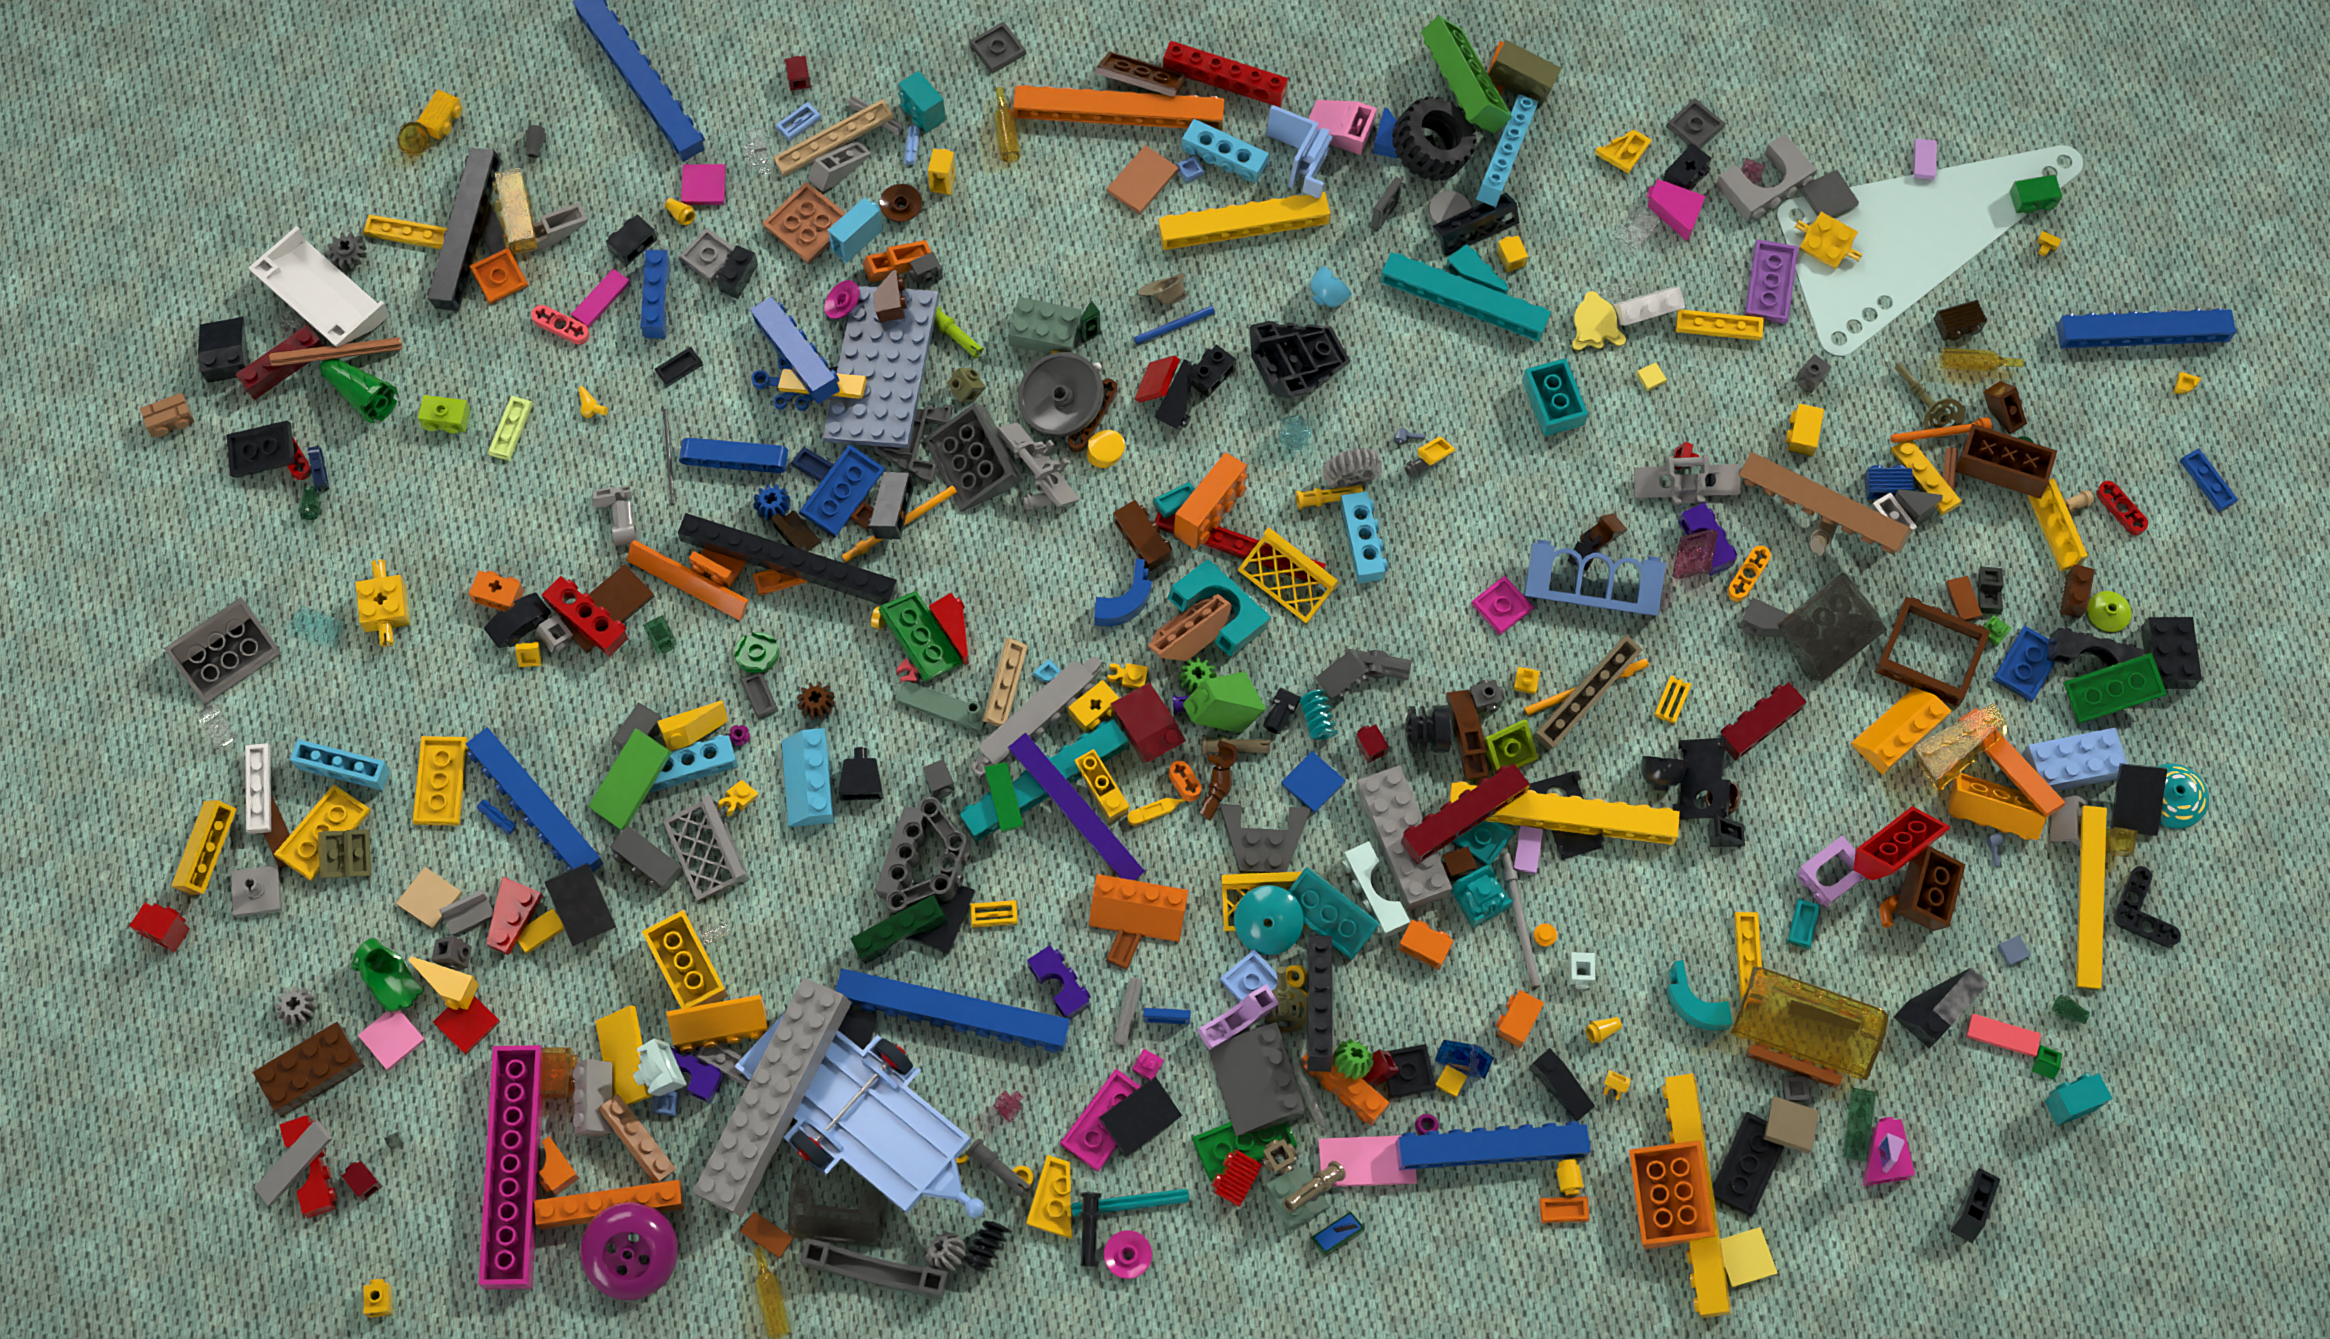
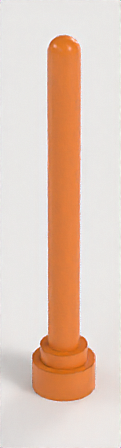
M1989 417L1978 418L1977 421L1971 424L1892 434L1890 441L1897 443L1968 433L1972 424L1992 430V423Z

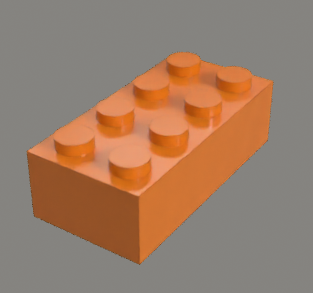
M1225 452L1176 512L1174 537L1194 549H1197L1201 543L1205 544L1213 528L1216 529L1220 525L1223 515L1232 510L1235 504L1234 501L1238 497L1241 498L1246 492L1247 464Z

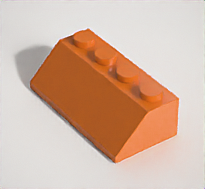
M1097 874L1088 926L1112 931L1122 929L1125 933L1136 935L1141 933L1142 936L1180 942L1188 890Z

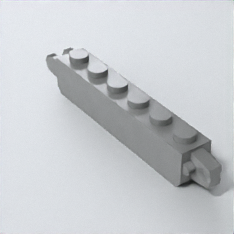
M1092 656L1083 665L1079 661H1072L980 744L979 758L971 766L973 773L981 779L986 776L984 767L1007 762L1009 767L1012 763L1011 759L1015 756L1009 751L1008 746L1025 732L1032 740L1040 739L1050 724L1055 725L1061 719V714L1068 710L1072 703L1094 687V678L1102 670L1100 658Z

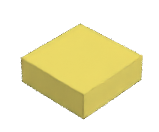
M1656 362L1638 370L1636 374L1646 391H1650L1667 381Z

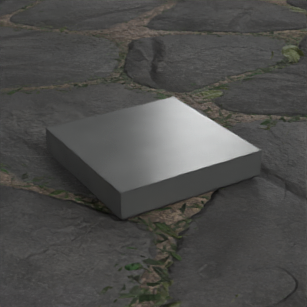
M1004 21L969 41V45L991 74L1027 54L1026 49Z
M1694 98L1667 123L1666 127L1687 145L1690 146L1693 143L1701 149L1725 127L1726 123Z
M1838 170L1817 178L1806 186L1802 185L1800 191L1817 216L1820 212H1823L1833 218L1857 207L1859 204L1858 199Z
M1395 177L1374 206L1371 229L1374 231L1380 230L1399 203L1402 179Z

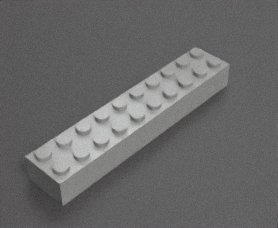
M803 977L692 1193L713 1205L741 1218L743 1217L851 1005V1002L845 995Z

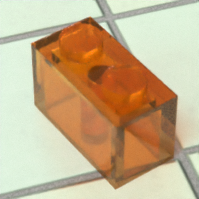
M542 1047L540 1095L543 1099H572V1092H575L573 1070L575 1069V1064L578 1063V1055H574L575 1053L571 1047Z

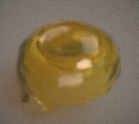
M410 121L400 127L397 144L399 149L406 155L419 156L427 151L430 144V134L426 126L420 122Z

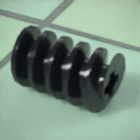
M983 1221L982 1226L986 1230H978L977 1234L981 1239L974 1238L973 1243L976 1247H969L968 1249L972 1256L966 1255L964 1260L973 1269L989 1275L985 1268L994 1267L989 1261L990 1258L998 1260L999 1257L994 1251L1003 1250L998 1244L999 1241H1008L1003 1236V1233L1011 1234L1012 1231L997 1222Z

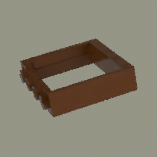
M1906 596L1900 606L1874 672L1911 688L1915 687L1934 694L1940 700L1959 707L1966 696L1990 631L1980 624H1972L1958 615H1950L1943 612L1939 607L1928 606L1917 598ZM1907 612L1978 640L1960 689L1889 660Z

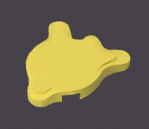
M1587 292L1583 302L1574 313L1576 337L1572 343V348L1575 351H1581L1586 346L1601 349L1605 339L1616 346L1624 345L1626 337L1617 327V315L1613 306L1602 299L1596 292Z

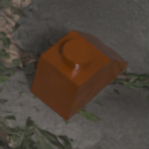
M1999 381L1983 391L1989 411L2007 433L2011 434L2027 424L2016 386Z

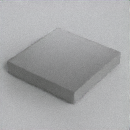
M705 228L678 258L682 263L712 284L716 280L718 270L720 268L723 269L728 253L733 251L734 247L708 228Z

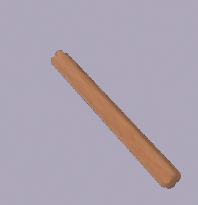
M397 337L343 344L337 348L335 346L278 352L269 354V361L271 366L398 351L402 349V342Z

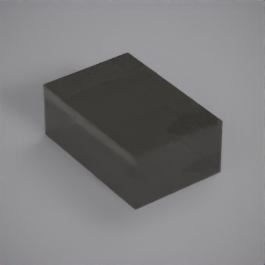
M398 1132L384 1138L391 1150L405 1144Z

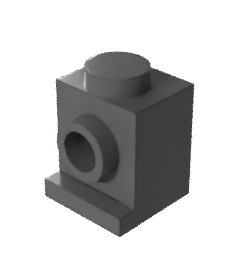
M934 252L910 261L911 270L908 272L913 283L917 282L918 285L930 283L936 277L939 280L943 279L942 268Z

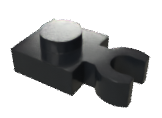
M1587 530L1584 535V544L1577 542L1573 550L1578 552L1582 559L1592 553H1598L1592 548L1600 543L1602 536L1598 535L1595 541H1591L1589 539L1591 530ZM1570 555L1567 561L1577 566L1576 560ZM1594 558L1589 559L1585 563V571H1588Z

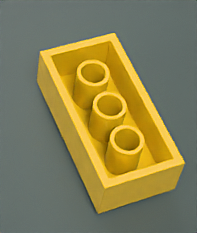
M684 910L641 931L681 1009L716 1003L728 997Z

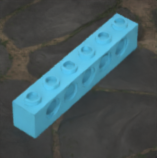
M1521 94L1518 95L1511 112L1512 118L1506 124L1476 200L1494 207L1497 206L1539 101Z

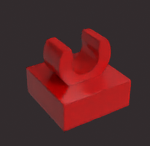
M1684 442L1675 448L1673 458L1699 457V455L1692 453L1693 444ZM1674 467V469H1676V470H1680L1681 468H1683V467Z

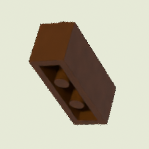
M1134 500L1113 512V522L1137 557L1145 559L1144 567L1149 568V573L1171 560L1172 547L1167 539L1163 540L1160 536L1157 524L1155 522L1151 523L1148 519V512L1143 505L1139 506L1137 501Z

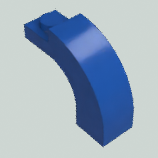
M1136 559L1133 585L1126 594L1116 598L1096 597L1095 626L1124 624L1135 618L1145 608L1150 598L1152 581L1148 580L1149 568L1144 567L1145 559Z

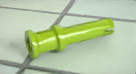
M938 306L934 324L939 328V332L941 334H948L974 359L978 358L979 355L975 350L982 354L984 348L955 325V319L944 314L942 308Z

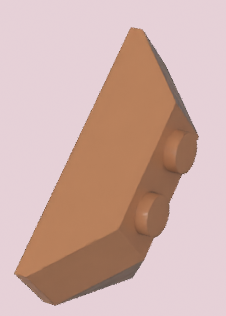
M1217 594L1211 599L1195 603L1185 612H1181L1159 628L1154 634L1152 642L1148 645L1149 649L1161 658L1189 660L1216 640L1219 631L1225 627L1232 607L1230 602Z

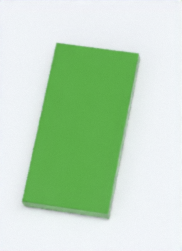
M635 728L588 807L619 829L624 830L630 824L672 752Z

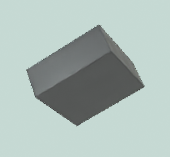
M1807 1076L1782 1078L1785 1100L1791 1102L1810 1100Z

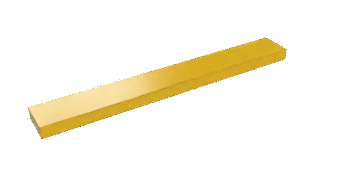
M2081 807L2076 987L2100 990L2102 987L2107 808Z

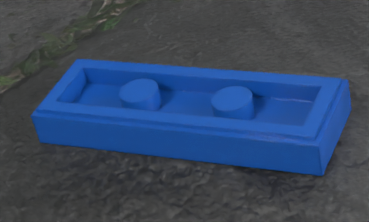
M2199 448L2180 459L2182 465L2218 512L2238 501V498Z

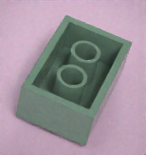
M1018 297L1008 333L1009 346L1051 354L1052 350L1074 353L1080 330L1082 310Z

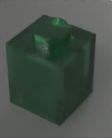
M663 615L643 624L645 633L657 655L668 653L677 645L676 639Z

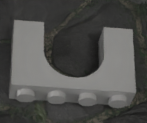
M1786 134L1769 143L1765 152L1767 158L1781 173L1782 182L1772 188L1759 187L1753 184L1736 165L1719 175L1716 183L1717 188L1747 222L1753 218H1760L1765 213V210L1770 207L1774 209L1781 203L1782 199L1785 197L1791 198L1802 185L1806 186L1814 181L1817 169Z

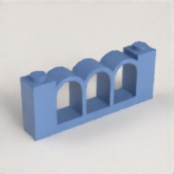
M1537 540V543L1531 544L1524 597L1658 616L1666 563L1661 562V558L1648 556L1647 560L1644 559L1640 563L1637 559L1628 557L1613 563L1607 555L1602 553H1592L1582 559L1578 552L1570 548H1561L1555 551V546L1550 545L1551 541ZM1559 554H1569L1577 562L1573 594L1549 590L1553 561ZM1591 558L1601 559L1608 567L1604 598L1580 595L1584 566ZM1622 563L1634 565L1639 572L1635 603L1611 600L1615 571Z

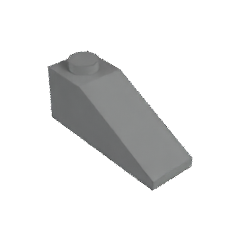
M854 141L815 159L808 180L823 192L840 183L869 158L871 152L858 141Z

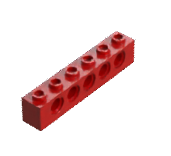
M1171 40L1163 56L1164 68L1184 73L1189 79L1276 107H1281L1287 92V77Z

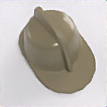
M1179 273L1169 278L1148 283L1138 290V295H1153L1160 303L1167 305L1175 304L1187 296L1182 282L1185 274Z

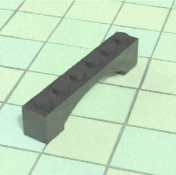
M806 1238L800 1259L802 1267L942 1301L949 1279L948 1272L878 1259Z

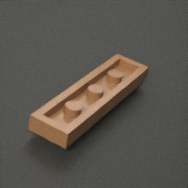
M619 1094L598 1108L599 1112L654 1183H659L676 1170Z

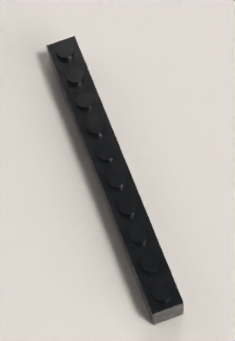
M685 513L678 530L681 542L788 576L800 578L807 582L880 605L893 601L898 590L896 579Z

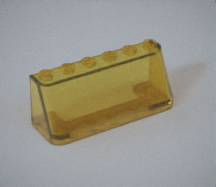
M1754 967L1749 976L1731 1033L1740 1038L1750 1039L1768 1047L1849 1074L1853 1078L1867 1081L1886 1036L1888 1014L1881 1008L1763 967Z

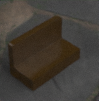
M796 511L790 512L783 518L779 513L771 517L773 527L789 546L809 552L820 544L819 538Z

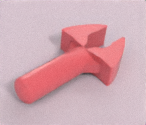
M905 659L899 665L896 672L899 674L907 670L910 673L907 676L901 677L900 682L904 683L906 680L916 683V675L919 671L914 664H910L908 659Z

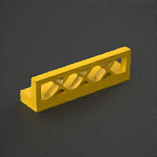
M2049 479L2041 499L2030 495L2027 496L2060 571L2071 569L2075 564L2082 565L2088 555L2055 479Z

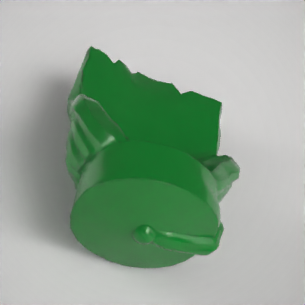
M376 938L366 940L355 951L351 967L355 971H360L362 980L369 987L378 1003L387 1011L395 1012L399 1009H407L422 994L423 989L411 975L402 957L384 947Z

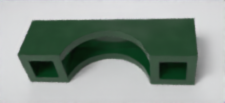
M932 895L850 939L859 958L864 964H867L886 954L888 949L898 941L916 933L929 932L948 922L938 900Z

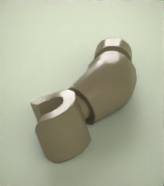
M1820 520L1811 534V550L1821 556L1831 544L1839 524L1834 523L1831 526Z

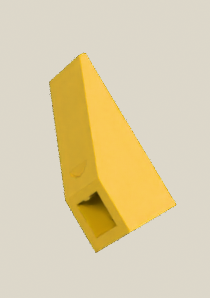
M1094 749L1074 760L1108 824L1129 812V804Z

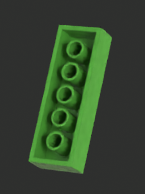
M1438 15L1421 31L1425 39L1423 42L1432 51L1433 54L1431 56L1433 60L1441 67L1440 73L1448 80L1449 89L1456 94L1458 105L1466 112L1465 118L1471 124L1475 123L1482 130H1488L1494 134L1512 118V115L1463 29Z

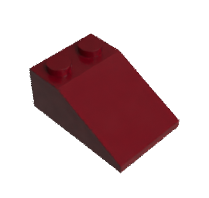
M1150 682L1110 703L1142 763H1147L1186 742L1175 719Z

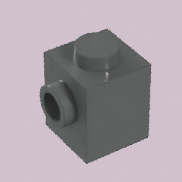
M1814 354L1798 371L1795 381L1800 388L1812 393L1828 376L1832 366Z

